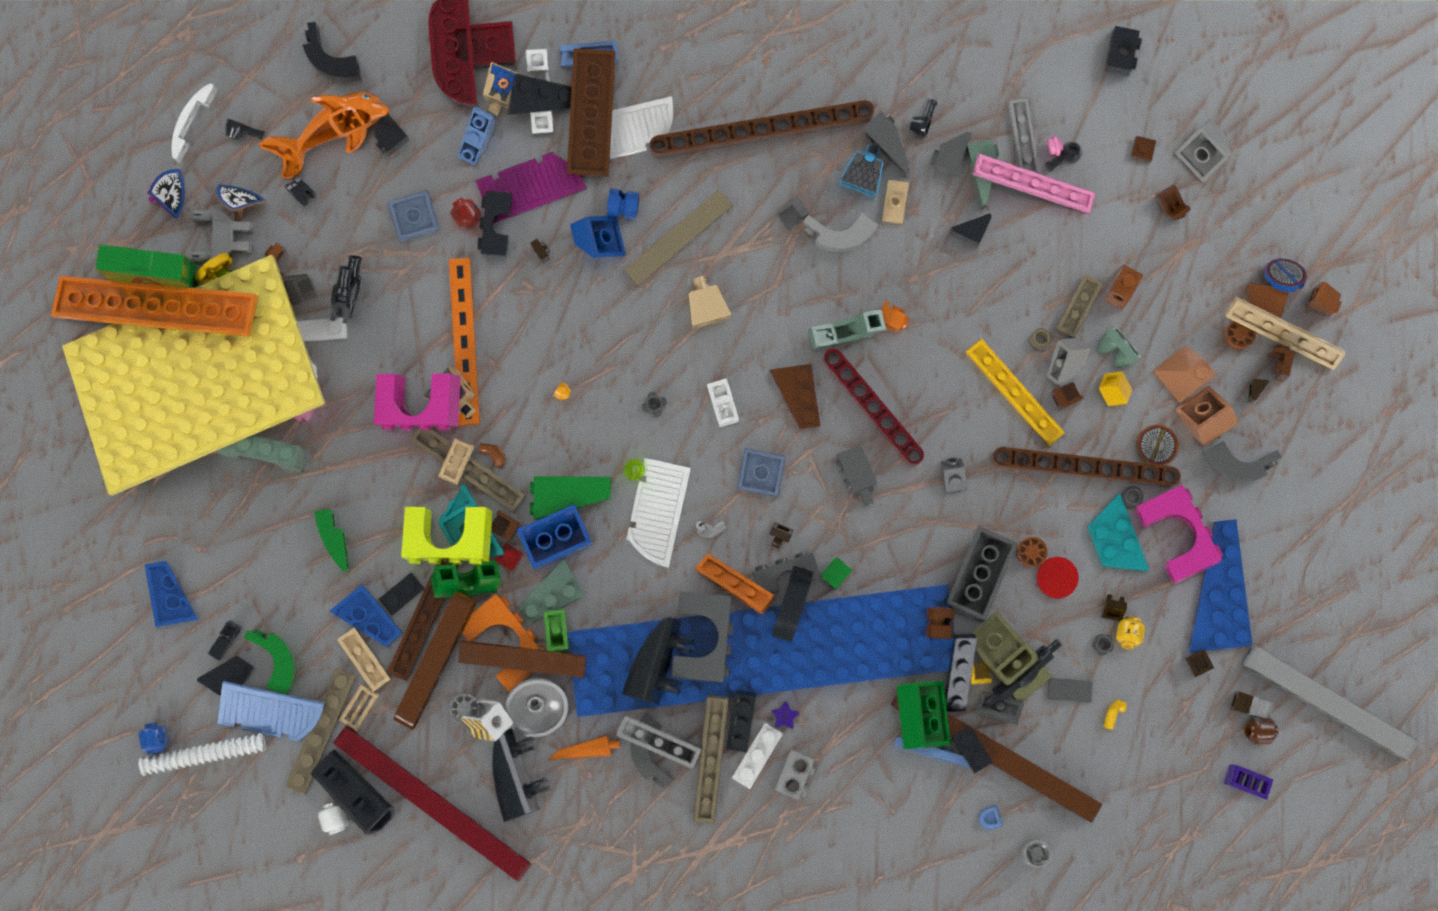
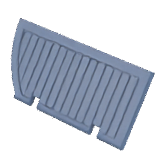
M223 681L217 724L235 728L236 723L241 724L242 730L279 738L282 737V733L288 734V740L300 742L317 724L325 703Z

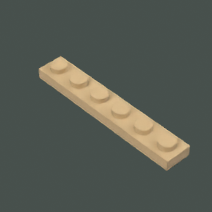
M1237 296L1225 312L1227 318L1282 345L1288 346L1290 349L1332 370H1335L1345 355V350Z

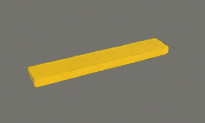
M982 338L965 352L1048 447L1065 433Z

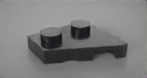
M235 656L200 676L197 681L221 697L223 681L244 685L256 667L241 657Z

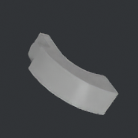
M861 213L851 227L843 231L830 230L809 215L803 221L804 230L813 237L815 235L818 236L815 240V245L832 252H847L859 248L874 235L879 227L876 222Z

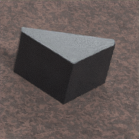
M991 213L951 227L950 234L978 247L992 218Z

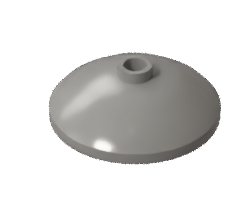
M532 678L519 683L509 692L505 700L504 710L513 721L510 727L515 732L527 737H542L554 732L562 725L568 713V700L563 689L555 682L544 678ZM537 699V702L531 703L532 700Z

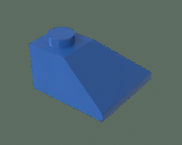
M585 217L570 224L575 245L592 258L626 256L617 217Z

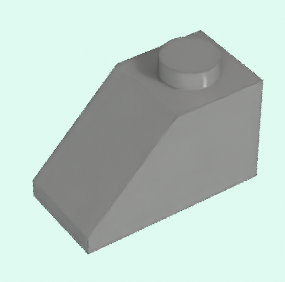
M1078 338L1058 340L1046 376L1056 385L1062 387L1084 367L1090 348Z

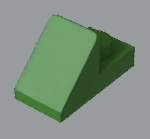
M565 609L544 612L547 651H569Z

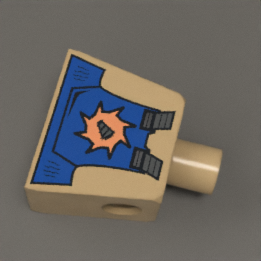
M491 62L483 91L484 99L490 101L486 112L498 116L502 107L508 109L514 75L518 73Z

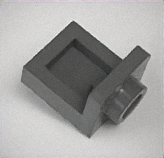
M948 458L945 461H941L945 492L967 490L965 467L962 459Z

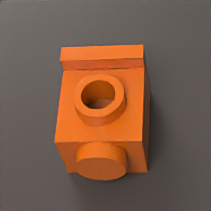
M885 301L881 309L885 326L899 333L901 328L905 330L910 318L906 317L907 315L903 313V309L894 305L891 308L888 306L889 302Z

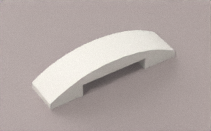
M547 49L526 50L528 76L550 81ZM552 110L531 113L532 134L553 132Z
M208 84L199 90L186 104L177 120L172 138V158L178 163H181L189 147V144L183 139L200 105L209 108L217 92L213 84Z

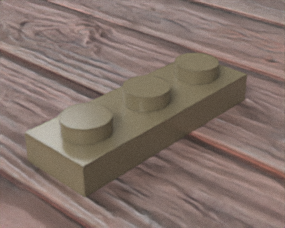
M1085 273L1055 330L1075 338L1104 283Z

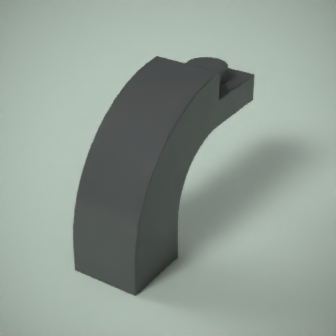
M1224 441L1202 452L1207 463L1215 472L1229 480L1238 482L1254 481L1268 475L1264 467L1267 470L1278 464L1276 460L1281 458L1279 451L1276 450L1258 461L1243 462L1232 455Z
M647 713L640 719L641 722L658 729L663 727ZM631 742L632 759L642 777L647 780L653 774L655 776L653 780L658 785L669 787L674 780L653 762L650 750Z

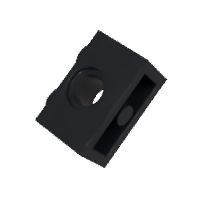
M1120 26L1114 27L1104 71L1129 76L1131 71L1136 69L1138 58L1135 57V52L1140 49L1142 38H1139V30ZM1120 47H1125V48H1127L1128 51H1129V54H1128V55H1123V54H1121L1120 51H1119V48H1120Z

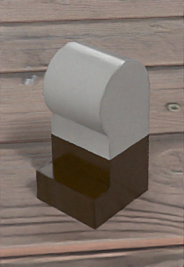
M1236 691L1230 710L1268 719L1271 716L1274 703Z

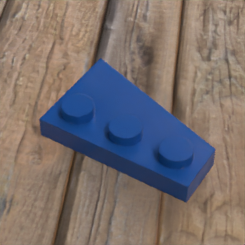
M167 562L145 564L155 627L198 620Z
M363 584L329 611L385 647L389 646L403 634Z

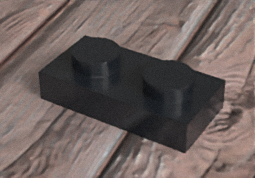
M411 572L381 596L379 601L393 616L424 591L425 588Z
M971 726L951 737L973 774L993 763Z

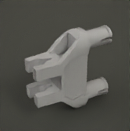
M214 207L211 210L193 209V222H211L212 243L210 251L191 250V263H206L222 253H228L230 257L235 253H252V244L250 242H236V233H253V224L251 222L232 221L219 207Z

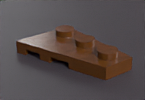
M806 364L771 369L770 373L784 397L798 428L801 430L820 427L812 365Z

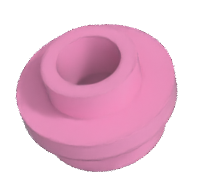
M1056 135L1047 139L1050 155L1055 154L1059 156L1060 151H1063L1061 139H1057Z

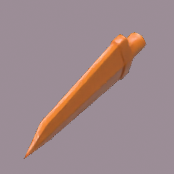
M602 735L589 741L559 749L548 760L611 756L610 749L619 748L620 741L619 739L609 741L607 735Z

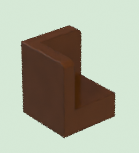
M1073 382L1055 388L1050 392L1059 411L1084 400L1083 395L1080 396Z
M498 510L491 530L511 542L517 533L516 530L522 524Z

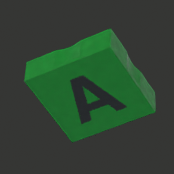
M99 244L95 270L109 280L188 288L198 287V282L194 279V276L199 268L191 263L185 255Z

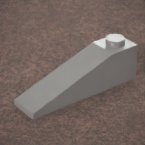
M624 715L615 734L691 769L694 768L702 750L692 742Z

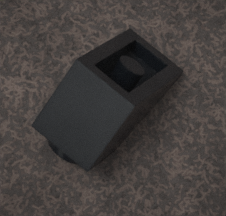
M389 114L381 117L376 122L375 138L378 141L376 146L383 154L387 151L391 156L409 141L406 133Z

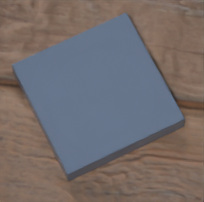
M428 190L388 201L399 242L440 231Z
M745 448L737 490L778 498L786 456Z

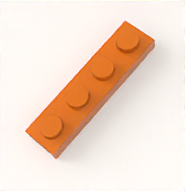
M708 553L695 568L696 573L762 615L775 600V596Z

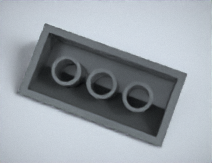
M978 526L946 604L961 615L979 623L986 621L1018 543Z

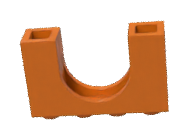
M495 594L471 614L462 632L468 641L473 642L491 627L504 625L512 628L517 633L520 639V647L546 650L543 645L539 647L534 640L537 637L531 629L525 630L521 625L524 621L517 612L513 614L508 607L511 604L503 595L499 597ZM505 668L496 677L506 690L510 692L516 685L527 680L536 672Z

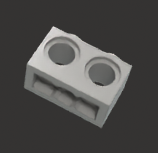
M790 750L774 790L798 800L800 796L804 797L809 786L805 784L807 777L813 776L817 766L813 764L814 759ZM799 759L806 762V769L802 772H798L794 768L795 762ZM791 779L798 782V789L794 792H790L786 788V783Z

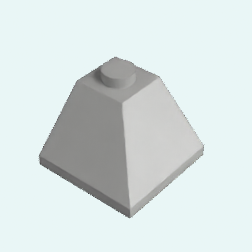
M1211 119L1202 125L1175 152L1203 183L1231 157L1225 133Z

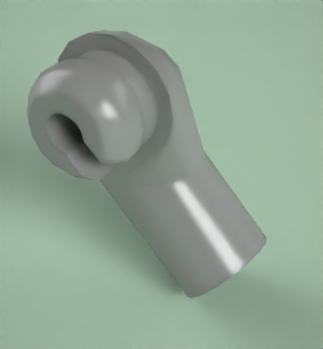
M723 520L714 526L704 521H699L696 524V532L700 536L709 539L728 530Z

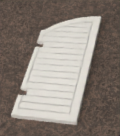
M672 96L612 111L610 159L647 151L645 144H650V140L654 136L670 133L673 122ZM661 142L655 143L653 148L664 147V144Z
M644 458L640 475L647 476L646 482L639 481L630 519L631 522H636V527L628 528L626 540H629L634 548L645 558L660 566L669 568L691 468Z

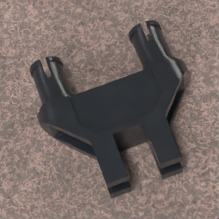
M349 255L348 266L339 267L338 281L333 285L331 295V321H335L337 315L341 314V311L343 314L342 323L347 324L349 318L353 317L362 280L359 275L362 257L357 255Z

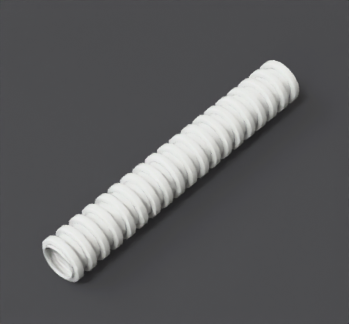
M258 733L257 736L253 734L251 737L245 736L244 739L238 737V740L233 738L231 741L225 740L224 743L219 741L218 744L213 742L211 745L205 744L204 747L202 745H199L198 748L194 746L192 749L186 748L185 751L179 749V752L174 750L172 753L166 752L165 755L160 753L159 756L156 754L152 757L146 756V759L140 757L138 761L139 770L143 776H146L147 773L152 775L154 772L160 773L161 770L166 772L167 769L169 771L173 770V768L179 769L180 766L186 768V765L191 767L193 764L199 765L200 762L205 764L206 761L210 763L212 760L219 761L220 758L222 760H225L226 757L230 759L232 756L238 757L239 754L245 756V753L250 755L252 752L258 753L259 750L264 752L266 745L264 736Z

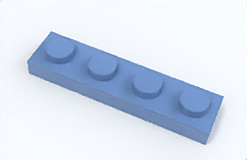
M902 735L900 738H895L893 747L904 749ZM942 746L941 750L933 747L907 749L911 752L970 768L963 756L954 754V749Z

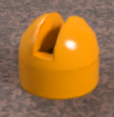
M561 381L553 396L560 400L567 399L571 394L570 387Z

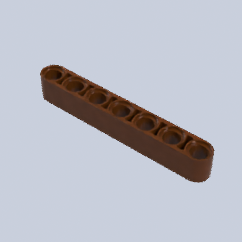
M458 590L455 592L393 718L394 721L411 730L416 727L476 606L477 600Z

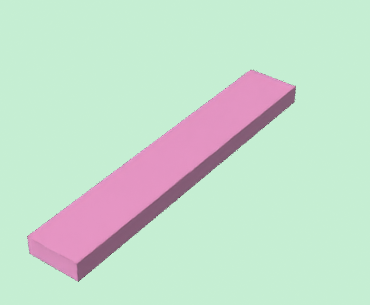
M978 154L972 175L1087 214L1091 211L1095 192L983 154Z

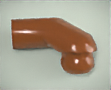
M480 443L479 453L491 455L494 460L493 464L496 467L504 466L506 455L498 445Z

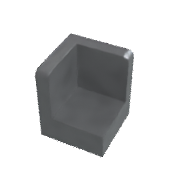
M796 196L777 209L776 215L786 229L790 230L806 219L809 212Z

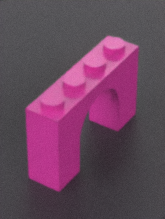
M450 373L432 374L430 401L423 412L413 416L405 406V376L376 374L374 425L382 426V430H395V427H400V430H413V427H419V430H431V427H437V430H450V427H458L461 376Z
M1183 485L1142 503L1135 509L1144 529L1168 518L1181 519L1191 527L1194 533L1193 548L1164 565L1173 585L1219 564L1222 560L1221 556H1223L1219 546L1214 545L1211 540L1213 536L1209 527L1203 525L1201 521L1203 516L1199 508H1195L1191 500H1193L1189 489H1185Z

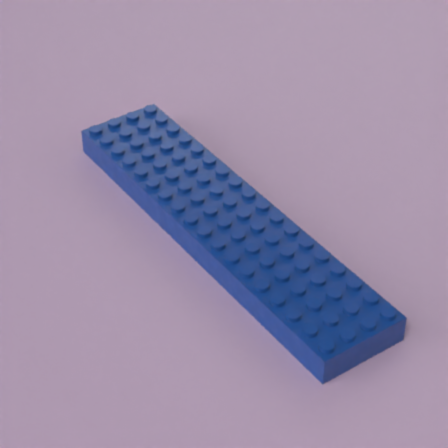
M946 584L805 602L792 642L772 636L781 605L770 606L763 615L754 609L734 611V614L729 616V623H733L732 636L728 635L727 644H731L730 657L725 658V665L729 666L728 679L724 678L723 683L672 678L674 656L705 657L716 648L719 639L715 624L706 617L674 618L681 621L677 636L694 639V644H683L693 650L691 653H688L687 651L674 648L666 677L682 681L683 686L672 685L673 688L681 691L679 695L663 690L659 705L622 695L639 650L650 633L662 620L567 632L569 653L587 655L585 677L572 676L577 717L704 702L707 700V695L734 698L735 690L754 692L760 695L949 671L953 639L925 638L926 626L929 624V621L926 620V608H951L946 604L949 597V586Z

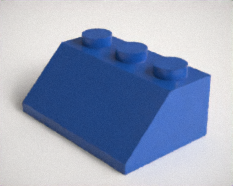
M575 504L516 530L535 571L593 546Z

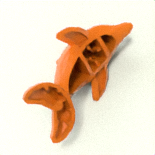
M355 92L343 96H315L311 98V102L324 107L310 120L297 139L284 136H268L261 140L259 147L283 158L281 178L291 179L295 175L300 174L304 164L305 153L321 144L347 137L345 152L352 153L360 148L366 138L367 128L381 117L386 116L390 109L383 105L377 95L369 92Z

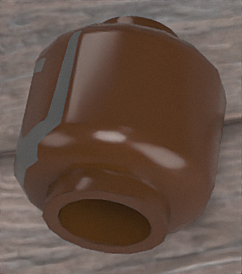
M1255 716L1245 725V736L1253 744L1269 745L1278 736V726L1275 725L1272 718L1265 719Z

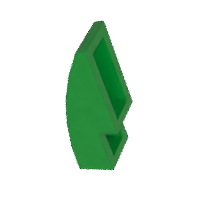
M334 510L314 511L316 525L328 553L343 572H350L345 530L336 529Z

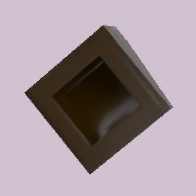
M1253 379L1249 382V402L1252 403L1257 400L1269 383V380Z

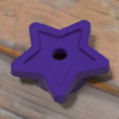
M784 702L781 709L771 711L777 718L776 728L783 725L791 729L794 728L793 719L799 715V712L791 710L787 702Z

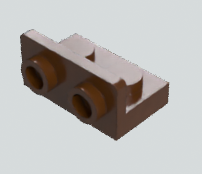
M1285 345L1273 347L1267 355L1269 358L1278 359V362L1276 361L1274 364L1273 374H1276L1275 380L1281 382L1290 376L1295 351H1291L1290 347Z

